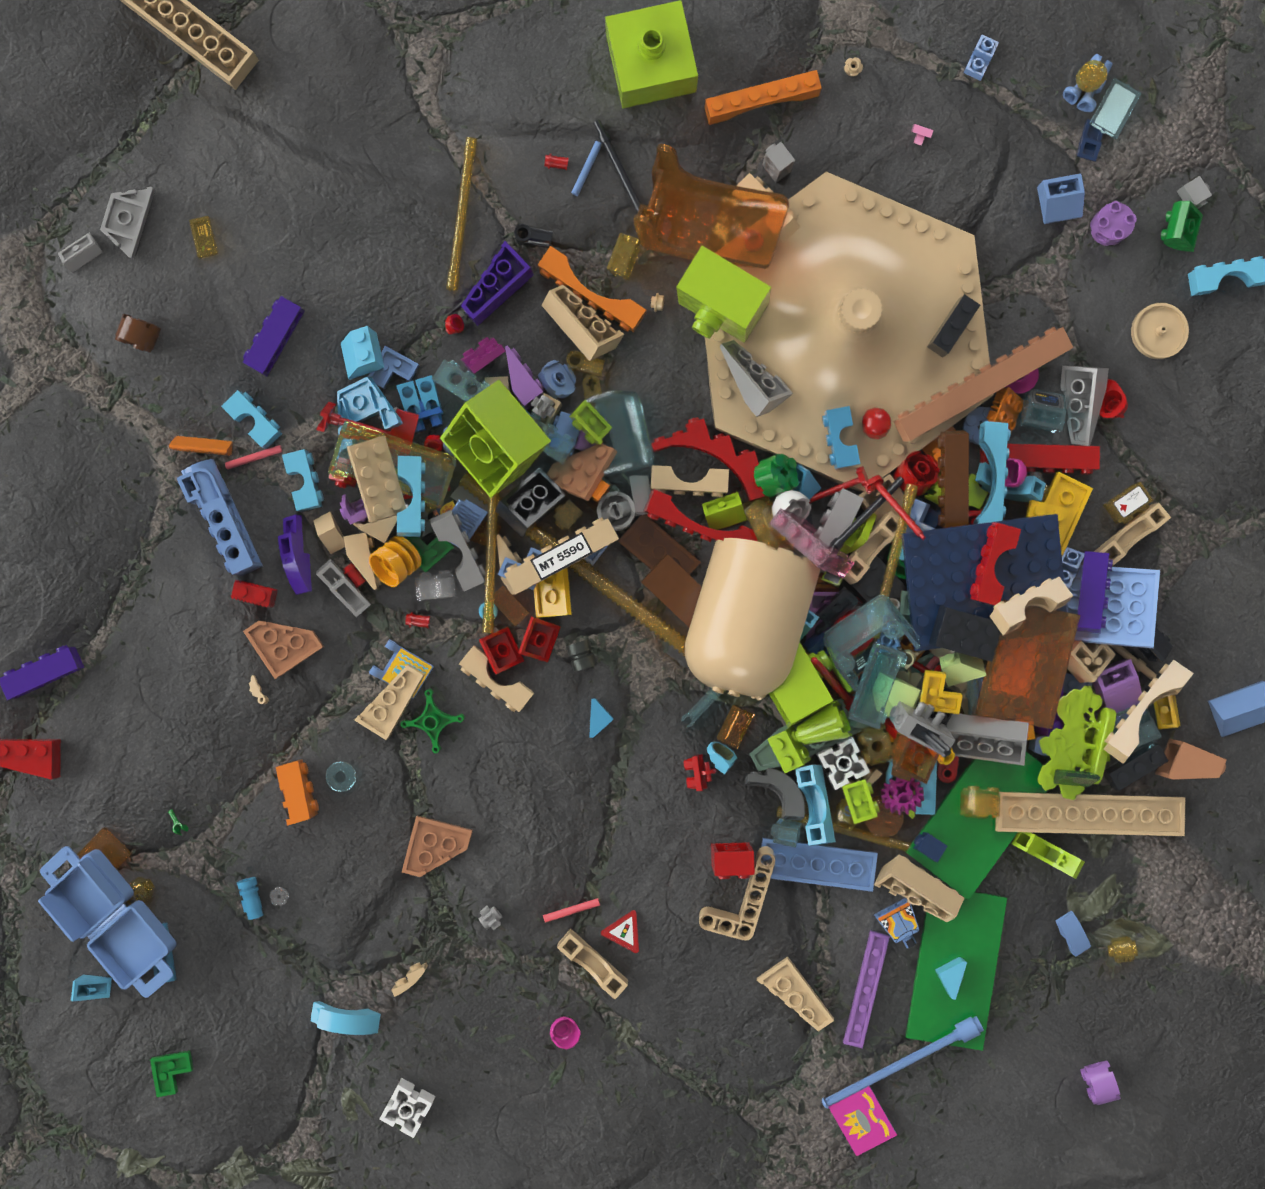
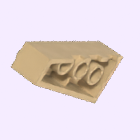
M564 285L549 290L542 304V307L589 361L616 349L624 336V333L620 330L615 331L610 327L611 323L606 319L603 321L599 318L593 308L584 306L582 300Z
M901 855L896 856L882 867L874 883L879 888L882 885L890 889L889 893L894 896L900 894L908 899L907 902L912 905L923 906L924 911L945 922H949L957 916L964 897L959 895L956 890L950 889L941 880L932 877L923 868L917 867L908 858Z

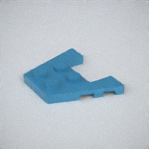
M367 376L337 391L338 414L341 417L361 423L380 413L385 430H391L403 424L372 377ZM340 425L338 428V435H341L339 452L347 451V446L357 443L352 428Z

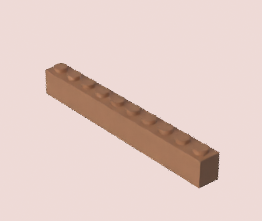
M1054 326L1044 331V336L1040 338L1036 336L1028 340L1029 344L1025 347L1020 345L1012 350L1013 353L1007 356L1004 354L995 359L997 363L993 365L990 363L979 368L981 372L977 374L973 372L963 378L964 381L960 384L955 382L949 385L946 392L942 393L939 391L930 396L932 400L925 402V400L914 405V410L910 412L906 410L898 414L899 418L893 422L902 440L907 442L915 439L1074 348L1064 327L1056 329Z

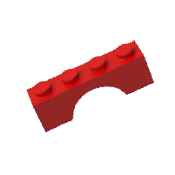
M992 522V525L989 526L987 530L988 539L986 545L981 550L982 560L975 572L977 575L976 581L970 589V599L996 605L1001 601L1005 587L998 582L995 576V563L1003 552L1016 549L1021 529Z

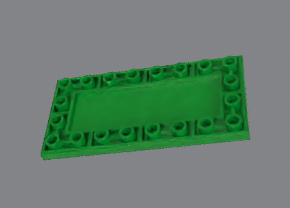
M1027 752L1024 766L973 759L939 805L935 815L931 816L919 833H929L947 845L938 863L913 849L915 846L914 841L905 853L950 888L956 890L959 895L969 900L1018 833L995 831L996 792L1047 793L1042 785L1038 783V776L1044 765Z
M974 892L969 900L964 898L957 916L949 922H945L925 912L906 1038L935 1042L954 1032L953 1030L956 1029L955 1024L969 1017L977 1016L984 1031L980 1032L981 1035L966 1043L963 1040H957L949 1045L983 1051L1007 897ZM961 957L967 964L956 1000H954L947 994L935 969Z

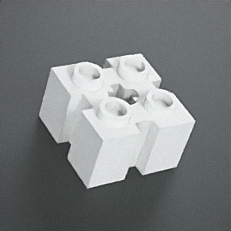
M848 737L836 743L838 747L835 749L828 747L816 753L822 767L829 769L826 775L835 790L848 784L847 778L851 776L858 779L870 773L862 757L857 758L856 753L860 751L853 737ZM841 758L847 760V762H844V767L838 764Z
M401 1078L380 1120L392 1127L395 1123L401 1125L400 1131L414 1138L435 1096L423 1089L420 1093L413 1090L415 1085Z

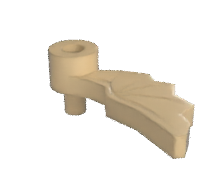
M252 675L249 691L252 692L253 696L258 697V703L267 704L269 701L268 697L262 694L255 675Z

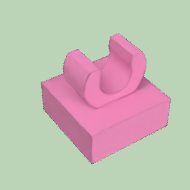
M914 124L911 131L917 133L914 143L922 146L924 137L931 138L933 130Z

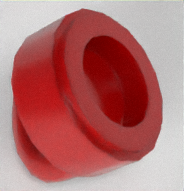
M452 314L446 318L445 328L447 333L452 335L463 331L464 322L458 314Z
M427 436L424 442L425 449L434 454L441 452L443 449L441 436Z

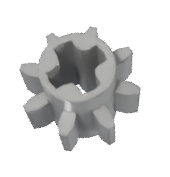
M544 395L540 399L535 397L531 403L534 407L532 412L543 419L546 415L551 417L555 412V408L552 407L554 402Z
M486 906L480 911L482 916L478 919L485 929L488 930L491 927L495 930L501 925L500 919L502 915L495 906L491 909Z

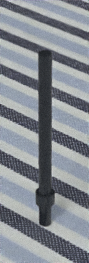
M596 120L593 124L599 134V141L601 145L605 146L643 226H646L650 221L611 143L612 139L609 133L605 131L601 121Z
M898 477L886 490L892 495L904 483V479ZM880 495L838 538L836 537L830 542V546L821 554V557L826 561L835 551H839L844 546L843 543L886 499Z

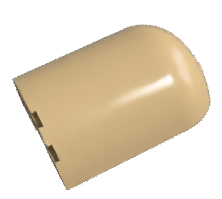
M724 538V541L717 540L685 641V658L693 675L700 682L712 688V691L723 694L724 691L728 690V694L735 697H740V694L752 697L762 696L778 688L785 681L793 666L821 565L807 557L801 558L793 555L792 551L780 547L776 550L771 546H767L766 543L739 538Z

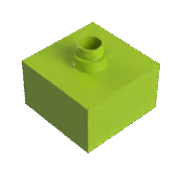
M681 0L605 17L606 38L622 109L696 92L698 72Z
M704 246L700 247L676 287L679 304L696 314L694 317L696 321H694L692 326L693 330L710 339L714 332L722 329L743 343L746 342L767 308L771 293V286Z
M497 380L466 401L440 437L490 498L522 476L551 442L500 380Z
M800 642L789 675L778 688L768 693L788 728L817 713L834 701L821 680L823 676L810 661L811 658L816 657L830 672L834 669L830 659L824 650L817 652V654L812 652L807 655Z

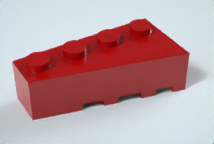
M0 739V767L51 780L60 777L61 739Z

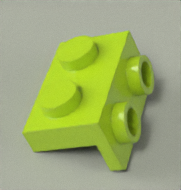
M584 400L569 416L573 421L572 425L577 430H582L586 434L584 436L585 439L592 445H601L603 443L602 438L612 429L610 424L587 400Z
M794 726L767 739L784 773L801 767L810 761L807 748L796 738L795 731L797 730H795Z
M864 779L842 786L854 824L878 817L877 813L880 811L877 802L872 801L871 794H873V789L870 782L867 783Z

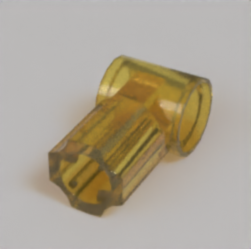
M574 350L568 353L566 362L572 371H581L601 377L605 360L596 358L589 361L584 354ZM578 357L580 363L573 365L570 363V359Z

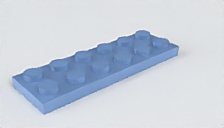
M762 838L761 847L768 846L773 849L775 854V865L770 879L873 892L877 852L825 845L809 846L808 843ZM764 855L761 857V859L765 861L771 858L769 855ZM758 873V877L764 878L765 874Z

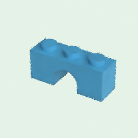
M850 406L826 410L824 412L825 415L822 416L824 427L828 429L829 435H826L827 446H831L832 454H829L831 466L834 465L835 469L859 465L860 459L857 445H844L839 437L843 428L853 426Z

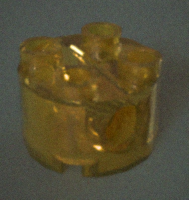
M884 724L866 727L856 733L858 743L862 744L864 750L861 751V757L869 766L893 761V757L889 756L893 755L888 732H883V729H886ZM877 741L878 745L876 749L873 750L872 743Z
M968 786V788L962 789L960 816L987 818L988 815H992V818H1000L999 788L980 790V787Z

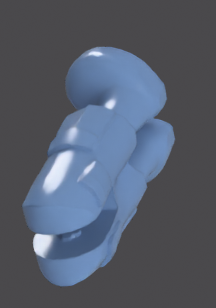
M1095 54L1088 64L1081 69L1076 77L1077 84L1074 87H1066L1063 92L1064 99L1073 105L1079 99L1083 88L1087 87L1086 93L1077 104V108L1085 112H1092L1096 108L1097 103L1093 96L1096 93H1100L1107 80L1106 77L1112 67V62L1106 60L1102 67L1099 68L1098 65L1102 58L1099 54Z

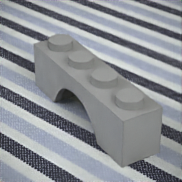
M449 510L430 519L431 526L438 540L451 542L462 551V561L455 569V573L463 591L484 583L485 569L482 564L478 565L476 561L478 555L474 547L470 549L468 544L470 542L469 536L466 531L462 532L459 526L462 525L458 514L454 515L452 510Z

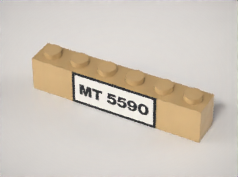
M601 517L592 522L594 526L588 529L582 527L575 531L576 535L569 538V536L558 540L559 545L553 548L549 545L541 550L542 554L536 557L532 554L523 559L525 563L519 566L514 564L506 568L507 572L504 575L514 594L521 593L619 540L609 519L604 520Z

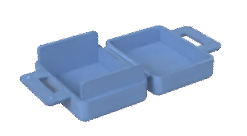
M65 846L40 869L41 875L51 887L45 892V896L38 900L39 904L70 941L74 942L78 938L85 937L90 939L87 944L88 950L121 989H127L133 985L143 997L148 998L173 976V970L163 958L175 949L176 940L143 901H135L126 907L125 903L133 897L134 891L102 851L94 849L80 859L71 847ZM68 860L72 867L58 879L53 872ZM156 966L160 972L148 983H145L141 977Z

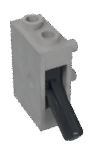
M899 701L897 706L891 709L889 717L896 730L939 753L942 757L950 755L951 747L956 740L946 725L941 723L945 714L939 711L933 719L930 717L935 709L932 705H927L921 701L916 709Z

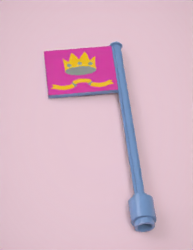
M977 1016L969 1017L955 1024L956 1029L947 1036L827 1098H822L823 1106L830 1109L856 1156L897 1136L870 1085L957 1040H963L966 1043L981 1035L980 1032L984 1031Z

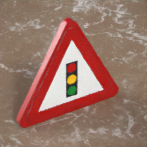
M632 910L602 930L601 935L634 953H638L636 911Z

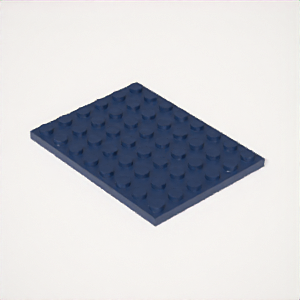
M1058 514L994 521L1021 529L1016 549L1003 552L995 563V576L998 582L1005 587L1001 601L1006 603L1018 593L1022 595L1032 586L1037 588L1049 578L1053 580L1060 577L1064 582ZM992 522L924 530L923 535L926 537L924 540L914 532L901 533L914 651L940 648L929 644L940 605L991 619L990 615L994 611L993 607L995 605L970 599V589L976 581V568L981 563V550L986 545L988 539L987 530L992 525ZM1065 605L1051 613L1039 606L1025 607L1026 620L1018 629L1004 636L1000 633L999 640L1069 631L1067 606Z

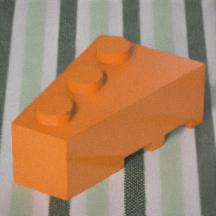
M300 759L277 766L276 772L280 791H283L285 797L283 807L284 809L288 808L290 818L286 820L287 826L316 816L319 806L317 800L313 799L312 792H314L312 782L308 781L307 764L303 763V760Z

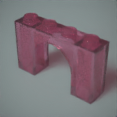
M780 508L769 524L819 569L844 578L854 565V562L842 551L827 545L814 536L817 529L806 519Z

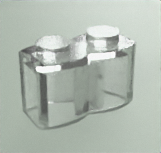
M450 570L438 571L439 575L431 576V572L419 573V577H415L417 600L457 597L455 574H450Z

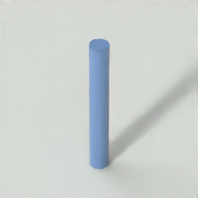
M595 141L571 192L575 196L579 195L602 145L598 141Z

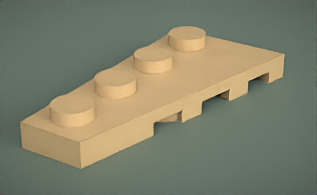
M786 957L757 977L759 983L764 984L770 989L771 993L775 996L777 995L788 1007L799 1013V1016L817 1031H820L834 1021V1017L789 957Z

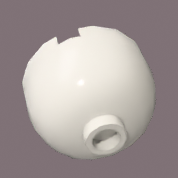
M795 490L783 492L776 497L773 503V517L783 529H793L796 527L794 525L796 522L802 523L809 515L811 510L810 500L804 494Z

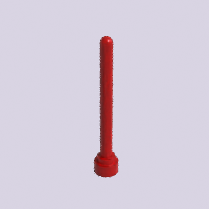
M816 657L811 658L810 661L815 669L844 700L847 711L854 713L859 700L855 696L849 695Z

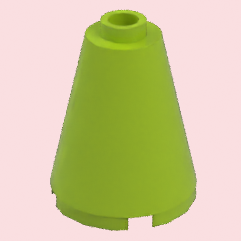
M837 700L797 726V731H795L797 740L806 745L851 737L852 734L848 732L851 730L846 714L844 710L840 711L837 707L840 706V703Z

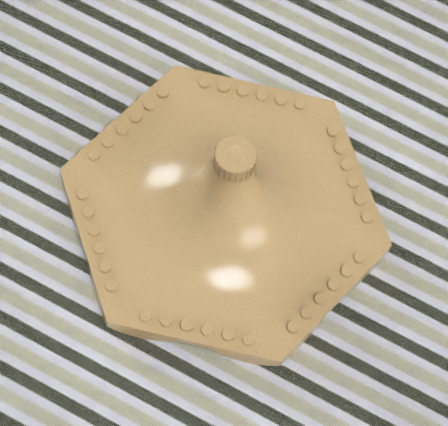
M825 172L784 202L787 206L785 210L787 212L791 210L798 217L796 222L800 225V228L784 243L765 224L768 218L767 215L716 253L771 286V293L767 308L745 343L719 329L718 332H714L710 339L705 337L715 429L758 449L773 454H785L789 458H794L797 464H801L812 472L842 484L857 478L856 468L864 466L868 479L876 475H880L883 478L898 467L911 452L921 450L941 435V432L949 429L994 394L915 439L907 442L902 440L893 422L899 418L898 414L906 410L909 412L914 410V405L924 400L925 402L932 400L930 396L939 391L942 393L946 392L949 385L955 382L960 384L964 381L963 378L973 372L974 374L981 372L979 368L990 363L975 236ZM752 232L762 234L765 240L763 249L758 253L749 252L745 247V239ZM965 294L981 306L949 354L942 358L927 346L957 300ZM732 340L736 341L752 355V360L759 365L764 364L767 367L765 370L773 377L777 375L781 378L793 394L771 412L756 417L741 395L720 349L722 343ZM850 406L853 426L843 428L839 437L844 445H857L860 464L835 469L834 465L831 466L829 454H832L831 446H827L826 435L829 434L827 427L823 425L822 416L825 415L824 412L826 410ZM874 407L884 409L891 417V429L881 439H870L864 434L862 428L863 415L867 410ZM861 483L850 487L860 492L865 491Z

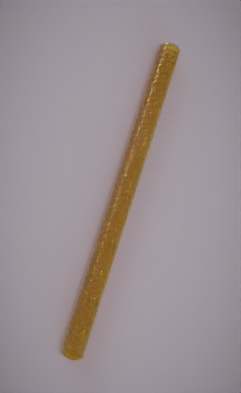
M469 472L459 482L460 487L463 486L464 490H469V494L473 493V497H478L479 501L482 500L484 505L487 504V507L489 509L492 508V511L495 512L499 501L502 499L499 497V494L490 498ZM536 525L526 534V537H530L531 541H536V545L540 544V548H545L549 545L553 548L559 545L558 541H556L557 538H552V534H547V531H543L541 526L538 527ZM585 559L569 566V570H574L573 573H578V576H582L584 581L587 580L589 585L592 584L593 588L596 587L598 592H602V595H607V599L611 598V602L614 603L615 601L617 606L620 605L622 610L625 609L627 614H631V617H636V621H641L640 624H645L646 628H650L649 631H654L655 635L658 634L660 639L663 638L665 643L668 642L669 646H674L673 649H678V653L682 652L685 657V636H681L679 631H675V628L672 629L670 624H665V620L662 621L661 617H656L657 614H652V610L648 611L646 606L643 607L641 602L638 603L637 599L634 600L632 595H627V591L623 592V588L619 589V585H614V582H610L608 577L605 578L603 573H599V570H594L595 567L589 566L590 563H585Z

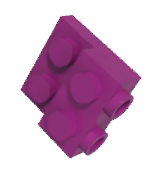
M485 337L478 343L479 347L474 350L470 348L462 354L464 357L460 360L470 373L475 374L505 352V349L497 343L495 338L491 337L489 339Z

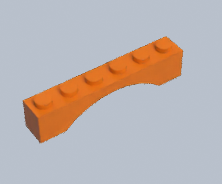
M814 70L705 99L704 108L708 123L712 125L727 121L737 115L762 106L787 101H803L818 97L822 87L818 72Z
M552 246L549 247L538 263L539 273L547 279L553 278L558 286L564 285L580 299L582 298L587 301L589 307L595 311L597 309L602 311L605 318L610 321L614 319L620 323L619 327L627 332L629 330L634 332L646 314V309L631 299H609L587 289L574 275L567 257Z

